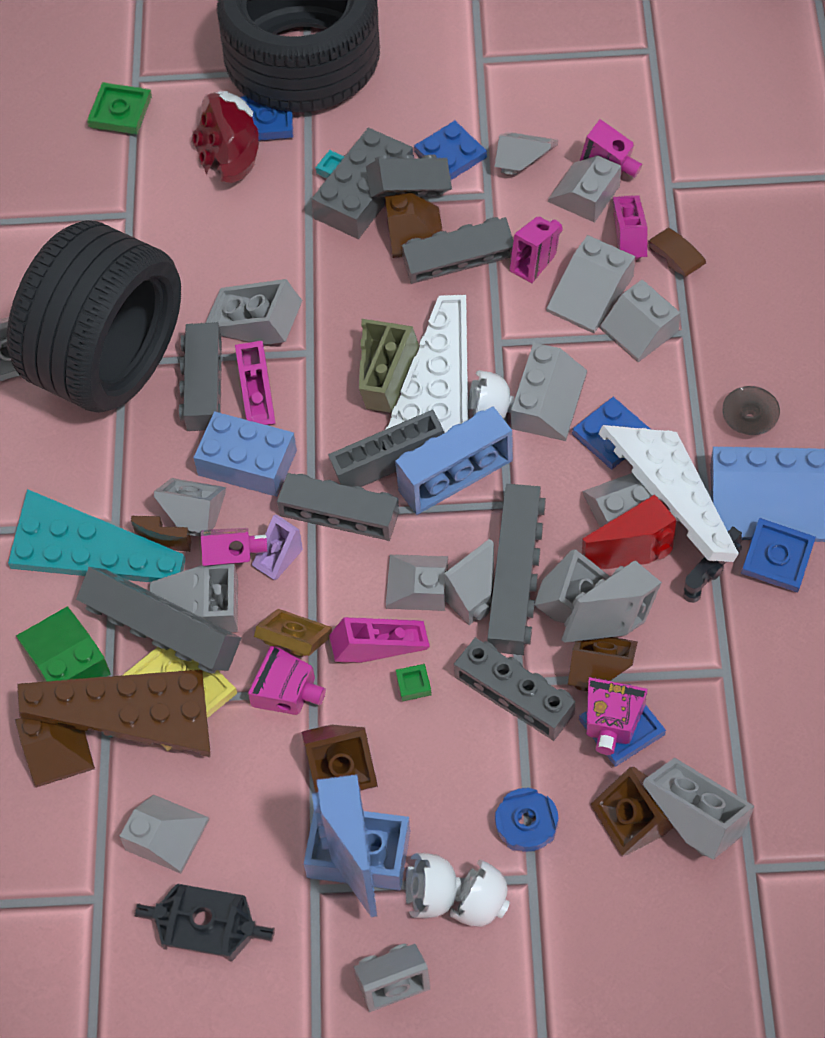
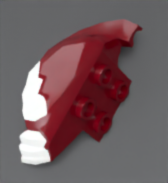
M219 91L205 96L202 100L200 123L192 134V144L196 147L199 162L203 165L206 175L214 158L221 164L217 168V172H221V182L234 183L239 181L255 165L259 147L258 128L253 122V111L244 100L228 93V91Z

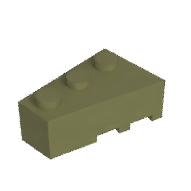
M362 319V356L360 360L359 390L366 409L392 413L414 356H416L419 349V344L413 326Z

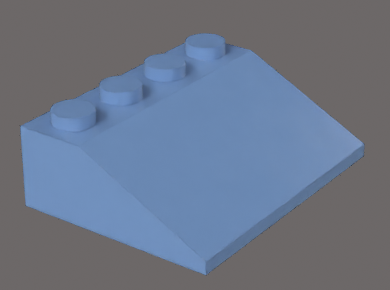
M713 447L710 463L711 500L727 531L735 527L742 532L741 540H752L758 519L762 518L815 536V542H825V449Z
M357 775L317 780L318 792L312 793L323 850L329 849L331 861L370 917H376L377 909L367 829Z

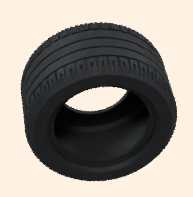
M377 0L217 1V16L223 59L228 76L242 94L263 106L292 112H311L329 108L347 100L360 91L368 83L376 70L380 56ZM295 27H316L324 30L305 36L276 35L283 30Z
M85 220L60 230L48 240L30 263L19 284L11 306L7 326V347L16 372L26 381L87 411L102 413L127 403L143 388L156 370L166 352L177 323L181 304V280L174 261L164 251L98 221Z

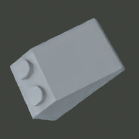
M587 235L574 253L546 308V312L594 334L634 277L635 256Z
M287 279L224 287L220 289L206 323L219 322L221 336L248 342L263 341L264 345L282 343L287 340L302 299Z
M673 758L652 773L643 782L644 787L684 841L695 848L701 855L713 860L742 837L754 809V805L676 758Z

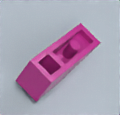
M639 195L613 197L618 249L635 256V260L647 257V223Z
M263 341L236 344L235 350L246 419L264 425L276 424Z
M343 617L329 635L335 662H367L423 651L430 647L424 621Z

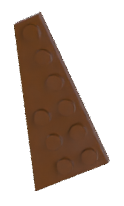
M201 669L17 684L19 717L55 725L57 723L73 725L79 730L88 731V729L101 731L107 736L150 745L157 743L172 746L173 750L183 751L186 749L200 752V755L210 757L203 672Z

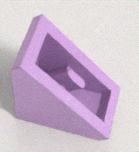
M273 515L265 533L267 536V552L257 553L252 566L273 580H276L302 552L303 547L299 529L278 515Z

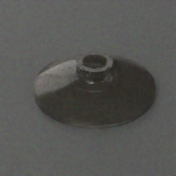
M744 386L733 390L727 395L723 403L722 413L724 420L733 430L745 435H760L770 431L776 425L780 415V407L776 398L769 391L756 386Z

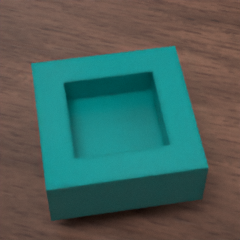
M329 150L316 166V174L327 179L345 156Z

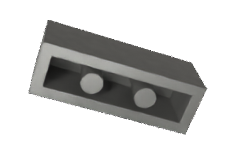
M434 154L425 155L421 158H414V155H403L398 157V159H391L390 155H382L376 157L374 162L366 166L371 198L413 193L418 197L440 196L452 189L447 158H437Z

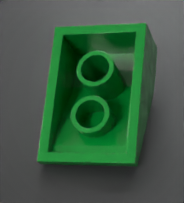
M68 606L16 635L44 682L107 677L111 674L105 657Z

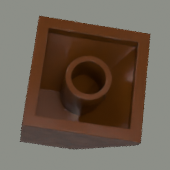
M413 193L385 196L393 258L402 257V245L406 244L407 241L414 238L426 239L432 237L437 232L443 231L438 206Z
M614 637L575 641L572 650L568 685H573L581 691H588L589 677L606 681L613 680L633 666L638 641Z
M22 717L15 719L21 746L36 788L95 769L84 730L76 729V726L63 723L55 725Z
M331 724L301 732L315 793L318 792L317 780L357 775L360 791L378 787L365 727Z
M629 767L590 804L622 856H626L659 839L674 827L644 787V779L648 776L635 767Z

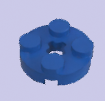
M532 788L513 790L503 798L502 803L497 807L495 813L496 830L501 840L506 843L510 850L525 852L539 850L551 843L555 838L558 828L556 805L548 796L546 798L543 794L538 793V790ZM528 813L530 818L535 817L536 819L530 826H525L518 822L522 820V814Z

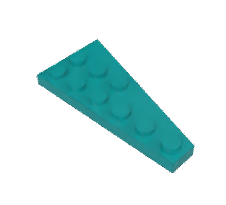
M27 489L8 565L10 569L85 576L88 567L107 569L129 581L152 582L183 572L186 559L182 553Z

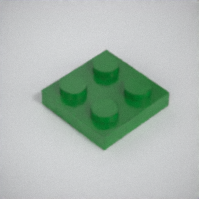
M102 82L87 119L88 126L138 135L152 98L151 89Z

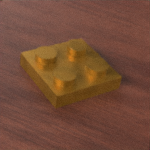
M277 609L256 626L254 637L262 639L269 646H282L290 649L295 655L310 656L330 638L329 635L331 634L332 627Z

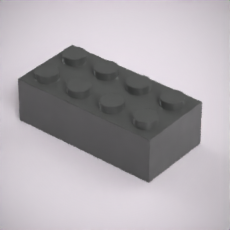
M368 127L312 197L314 219L359 240L386 205L385 197H370L366 166L374 162L376 157L382 155H390L391 159H398V157L403 155H413V147Z

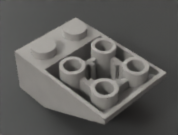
M633 561L626 567L620 566L607 580H599L592 590L587 593L582 592L575 598L572 603L574 608L564 624L566 629L561 640L563 642H573L629 634L646 621L662 582L637 561Z
M234 563L201 565L150 582V592L230 632H238V577Z

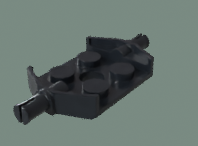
M176 884L159 904L156 903L155 907L138 903L137 909H135V917L152 919L156 922L163 949L167 950V947L170 946L225 956L231 962L251 939L257 938L272 942L275 934V928L256 925V921L252 920L245 895ZM200 912L212 914L211 921L203 926L197 925L194 922L195 917Z

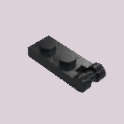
M732 527L728 533L738 553H740L742 549L740 545L742 532ZM704 557L685 578L684 599L691 603L699 601L701 589L710 579L716 580L719 577L726 562L709 561Z

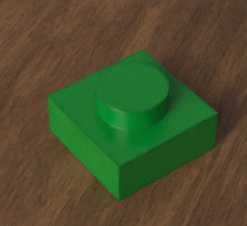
M425 664L395 670L402 702L432 695Z

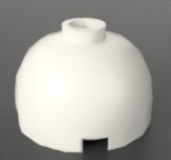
M477 371L476 375L479 376V380L473 379L468 398V409H473L474 416L477 412L485 411L494 406L502 418L505 419L507 412L511 413L515 400L514 396L510 395V388L507 382L497 374Z
M415 853L411 857V859H416L414 867H408L406 872V902L411 903L413 901L414 911H409L413 918H435L446 913L451 908L455 897L460 895L461 881L459 877H456L451 864L444 858L430 853Z
M483 860L477 862L480 866L479 870L476 871L472 868L464 879L460 895L455 897V901H461L457 911L453 908L450 910V917L469 926L490 924L496 916L501 919L510 904V901L506 900L508 892L506 879L498 869Z

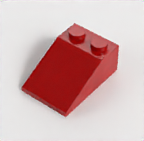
M653 495L582 539V555L601 570L619 568L620 566L626 567L633 561H637L640 565L650 564L656 559L667 557L672 552L677 519L659 498Z

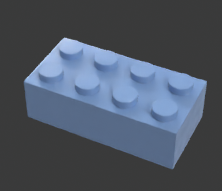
M494 406L485 411L477 412L471 419L462 424L452 426L446 433L437 438H430L419 448L407 451L399 459L395 460L398 491L416 515L422 513L512 462V429Z

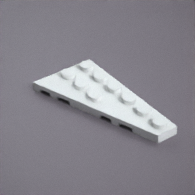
M466 295L438 296L428 321V328L425 335L422 336L419 344L420 348L417 355L414 356L402 386L400 398L397 405L394 406L391 414L392 418L386 429L432 409L444 433L452 426L462 424L468 420Z
M603 425L598 434L604 440L609 439L616 446L614 452L619 458H626L633 466L631 472L652 496L656 495L661 502L663 501L669 507L671 514L677 519L676 521L682 522L688 529V538L707 560L734 562L739 553L678 433L669 430L662 431Z

